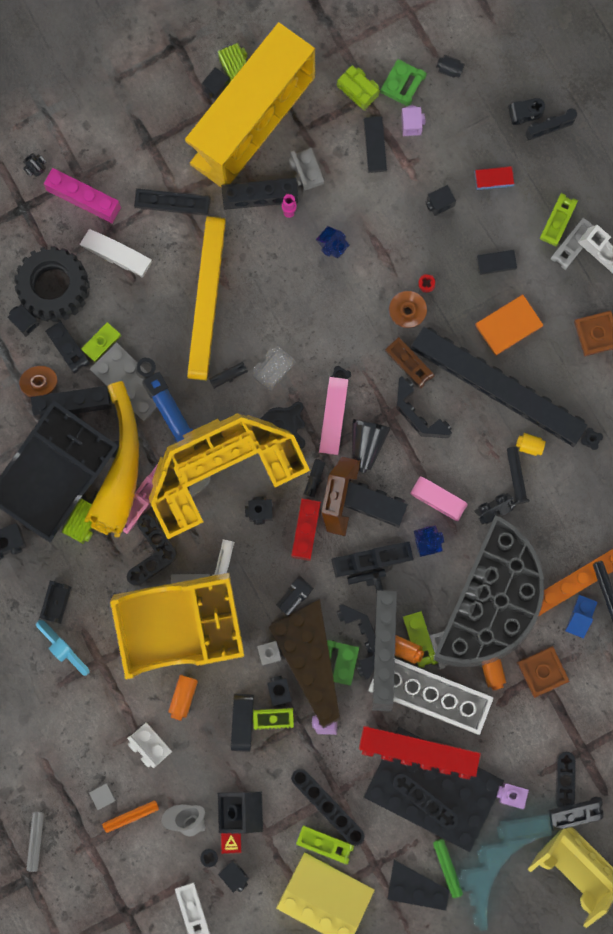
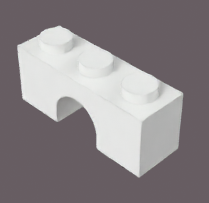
M598 225L589 227L578 243L613 273V245L609 242L611 236Z

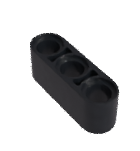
M234 693L231 751H251L254 694Z

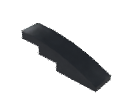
M409 541L331 559L335 578L414 560Z

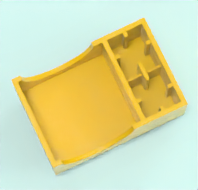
M229 573L114 594L110 601L125 679H131L140 673L170 665L196 664L198 666L244 657L243 642Z

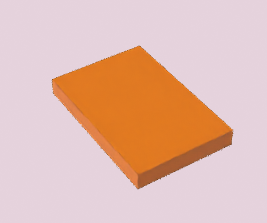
M524 295L519 296L475 324L495 356L544 326Z

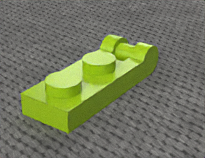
M560 194L540 236V240L557 247L578 200L574 198L569 199L565 194ZM561 205L569 206L568 210L561 207Z
M422 611L404 616L403 620L409 640L422 646V651H427L429 655L422 658L420 662H417L418 668H425V665L438 664L437 661H434L435 653Z
M304 825L296 842L298 846L347 865L350 860L348 858L350 851L354 849V845ZM338 846L343 848L341 855L335 853Z

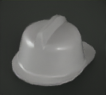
M175 805L167 809L162 815V825L166 829L180 831L185 836H194L206 829L204 824L205 810L202 806Z

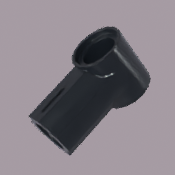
M301 576L296 578L288 588L287 593L276 604L288 616L314 589Z

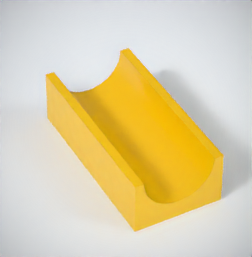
M278 22L185 138V142L198 152L190 161V165L220 187L221 185L231 184L314 80L315 48Z

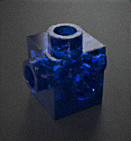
M327 226L315 239L322 247L321 251L326 256H333L337 259L350 245L342 231Z
M436 525L413 531L420 557L443 551L442 543H445L443 533L438 532Z

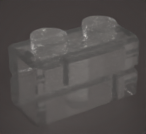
M279 346L276 349L271 348L265 357L267 359L263 364L259 362L253 369L255 372L253 377L270 392L295 365V359Z

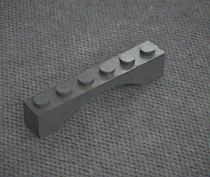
M377 590L372 711L392 712L397 591Z

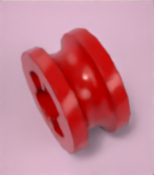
M429 274L421 276L418 281L420 290L425 293L433 291L435 288L434 277ZM423 280H430V287H423Z

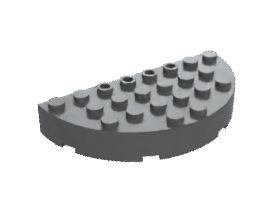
M496 515L436 650L434 661L459 667H474L497 661L514 651L527 638L537 621L544 597V577L539 558L528 539L515 526Z

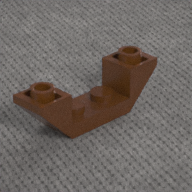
M341 457L328 476L321 513L326 530L329 533L346 536L349 517L342 516L349 479H357L360 460Z

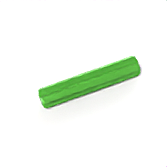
M443 839L433 842L451 896L452 898H458L463 895L445 841Z

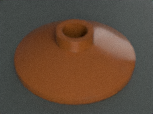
M400 292L390 302V317L400 327H416L426 317V302L416 292ZM408 308L411 310V313L406 314L404 310Z
M35 366L29 368L21 375L19 385L21 391L29 397L47 395L54 391L58 379L56 373L51 368Z

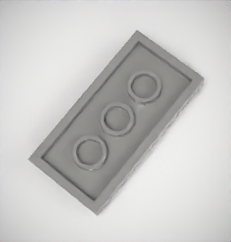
M116 342L90 370L106 386L123 381L134 413L145 422L158 408L142 384L144 379L136 374L137 362ZM140 366L142 372L148 373L142 366Z

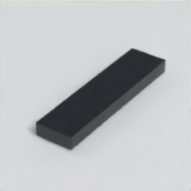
M136 188L134 208L209 216L211 197Z

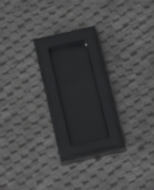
M514 250L477 255L480 275L517 269Z

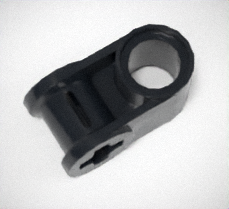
M540 98L517 101L508 105L512 125L538 120L542 117L545 109V103Z

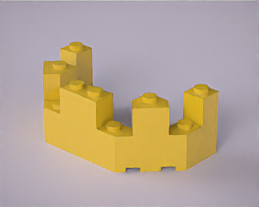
M237 413L223 421L218 419L184 434L183 440L168 446L164 457H160L152 479L153 488L149 501L167 539H170L203 523L200 513L187 489L188 486L256 453L259 454L274 487L310 471L291 432L276 427L273 423L250 415L244 416Z

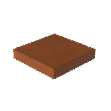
M611 310L574 320L584 357L613 349V315Z
M553 646L517 662L533 698L570 682Z

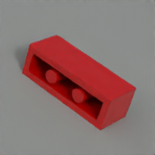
M301 500L292 558L311 561L321 505L319 501Z

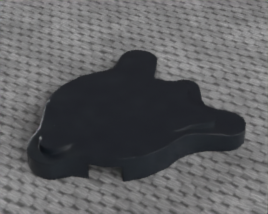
M297 401L287 408H271L260 418L261 420L273 423L276 427L291 432L299 448L303 449L305 447V440L297 433L298 430L305 427V423L300 417L304 407L303 403Z

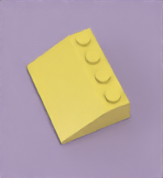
M304 852L276 909L322 934H355L375 890Z

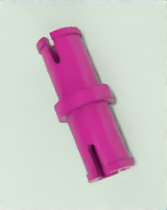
M288 194L284 196L282 210L286 217L291 218L295 215L294 212L297 204L294 196Z

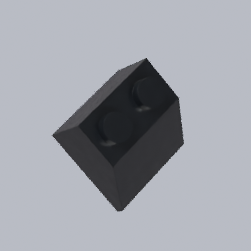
M262 792L218 793L219 833L248 834L263 832Z

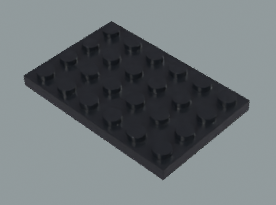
M399 726L395 732L396 734L425 740ZM393 758V761L382 759L363 798L470 852L494 804L499 786H502L505 780L479 767L476 777L471 776L469 780L458 777L459 773L451 771V775L439 773L440 769L432 767L430 771L420 768L418 763L413 762L412 766L400 764L401 759ZM400 773L409 776L457 815V826L453 829L442 827L397 791L393 786V778ZM405 777L402 779L398 778L396 780L398 782L397 786L399 788L404 786L407 789L404 793L408 795L409 790L415 785L413 783L410 786L407 785ZM415 789L412 792V798L415 801L422 799L423 792L420 789ZM430 802L427 809L430 813H436L439 806L436 802ZM443 808L441 814L436 818L439 820L441 816L446 820L444 823L446 826L447 824L452 825L454 823L452 820L453 816H446L443 813L446 809Z

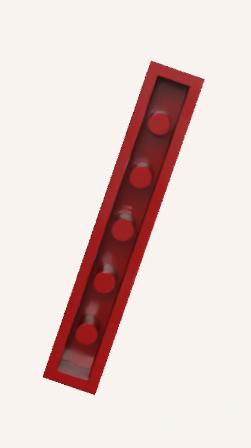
M363 726L358 750H362V755L373 757L375 753L382 755L381 759L393 761V758L401 759L400 764L412 766L414 762L420 764L422 769L431 771L432 767L440 769L439 773L451 775V771L459 773L458 777L469 780L471 776L476 777L481 755L478 752Z

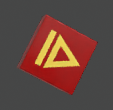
M221 833L222 854L242 853L241 834Z

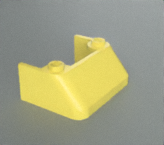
M573 827L561 829L537 854L528 870L531 872L539 865L548 870L556 866L583 893L580 901L582 908L589 913L583 925L587 928L607 913L613 902V867Z

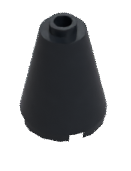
M353 419L352 459L360 460L359 472L366 473L367 470L372 469L391 427Z

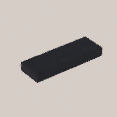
M382 116L365 117L364 129L368 173L387 172Z

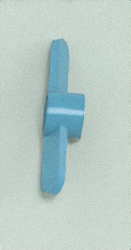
M38 620L36 627L52 643L48 648L52 654L61 662L67 658L82 675H88V667L76 656L71 647L45 621Z

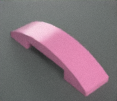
M329 377L319 453L338 455L348 379Z

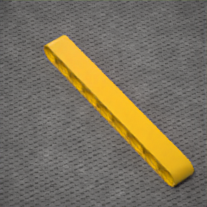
M206 217L189 356L188 379L207 381L226 218Z

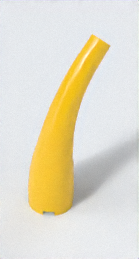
M123 381L107 386L112 404H115L119 420L118 453L85 518V522H92L91 527L105 535L113 532L115 533L114 537H120L127 523L136 491L139 467L137 425L133 407Z

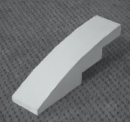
M91 229L88 230L80 243V246L108 262L115 263L141 277L145 275L152 263L150 258Z

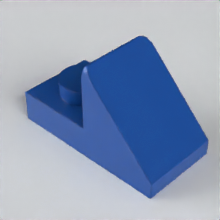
M578 595L565 632L584 638L593 621L592 616L598 602Z

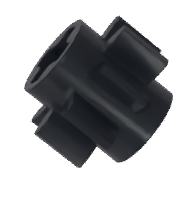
M32 153L23 161L26 165L23 169L30 176L34 174L35 177H38L46 170L44 166L46 160L39 154L35 155Z

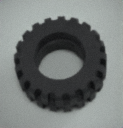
M51 246V250H47L46 247H41L40 252L36 253L35 250L30 252L31 257L27 258L25 256L22 260L24 264L22 266L18 265L16 270L18 275H15L14 278L16 283L15 291L24 308L35 318H41L42 321L46 322L49 319L53 322H59L60 318H63L65 321L70 319L68 315L73 313L75 316L78 313L77 309L84 307V300L89 296L88 288H90L88 275L77 256L69 253L67 249L62 248L58 250L57 246ZM49 270L64 271L70 280L66 292L62 296L51 300L39 297L35 290L38 278Z

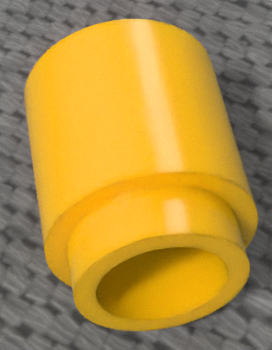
M523 433V436L519 435L516 446L519 447L518 451L541 456L546 441L540 437Z

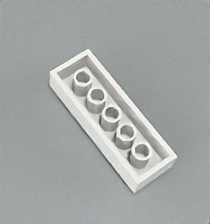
M395 659L394 702L480 735L493 697ZM373 679L368 689V692L373 693Z

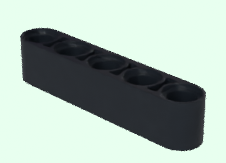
M295 770L291 777L293 784L350 844L360 845L365 838L363 830L306 770ZM298 772L306 775L305 782L301 784L297 783L294 778ZM311 787H317L320 790L318 797L312 798L309 796L308 791ZM330 801L333 803L334 807L331 812L323 811L322 805L324 802ZM339 816L347 818V824L343 827L336 824V819ZM354 830L361 833V838L358 841L350 839V833Z

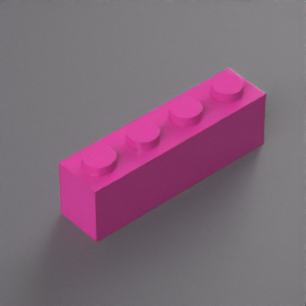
M54 168L51 169L44 182L48 192L112 224L121 209L118 200Z

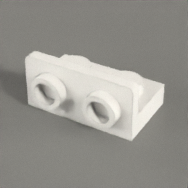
M147 722L127 738L130 741L128 743L129 747L135 753L139 751L143 756L141 758L142 762L148 768L150 766L155 768L172 753V750Z

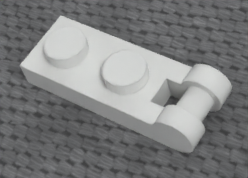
M195 883L175 888L188 934H210ZM200 924L202 929L195 931L193 926Z

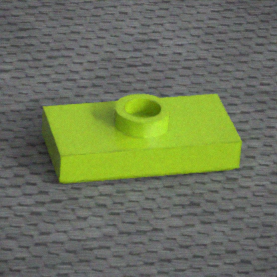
M107 322L81 350L96 363L121 337V334Z

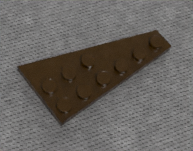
M319 599L269 626V629L324 729L341 720L321 601Z

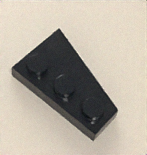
M395 859L393 860L387 900L447 910L448 889Z

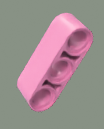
M423 477L418 478L410 492L415 498L455 521H459L468 505L462 499Z

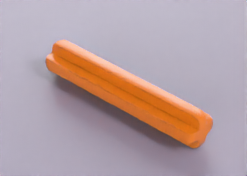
M156 801L147 803L102 824L103 829L106 833L158 811L159 806Z

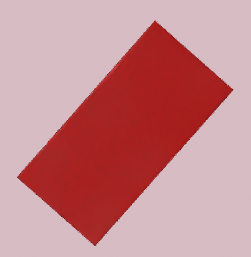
M512 166L475 170L474 172L477 190L514 186Z

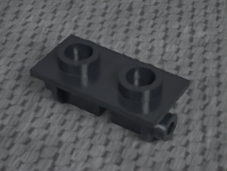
M503 493L496 496L495 500L490 503L481 504L474 512L480 516L479 521L481 524L487 525L493 521L495 515L497 516L496 511H499L500 515L503 516L513 511L516 505L511 495Z

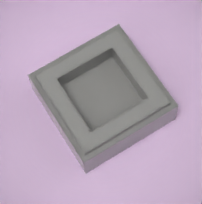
M108 783L89 792L97 810L116 801Z

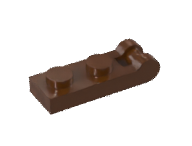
M399 337L385 349V352L419 389L425 386L424 383L427 380L435 377L432 371ZM419 370L423 372L420 378L416 375Z

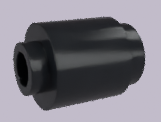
M444 54L443 58L439 57L436 68H439V73L453 78H460L465 64L461 63L459 59Z

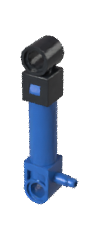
M142 358L136 365V374L144 379L142 381L149 397L155 402L174 436V441L177 443L184 439V434L193 431V429H190L170 394L169 387L160 371L155 373V362L150 358ZM142 364H148L151 368V371L148 373L142 372L140 366Z

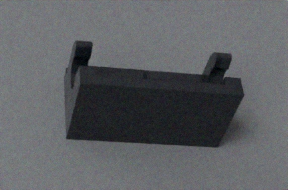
M50 580L39 618L61 624L72 587Z

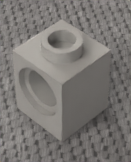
M276 641L257 646L262 666L281 661Z

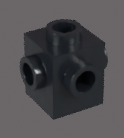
M252 497V500H248V506H245V517H249V521L253 522L254 525H263L265 521H273L272 499L264 500V497ZM257 509L262 510L260 513L255 512Z

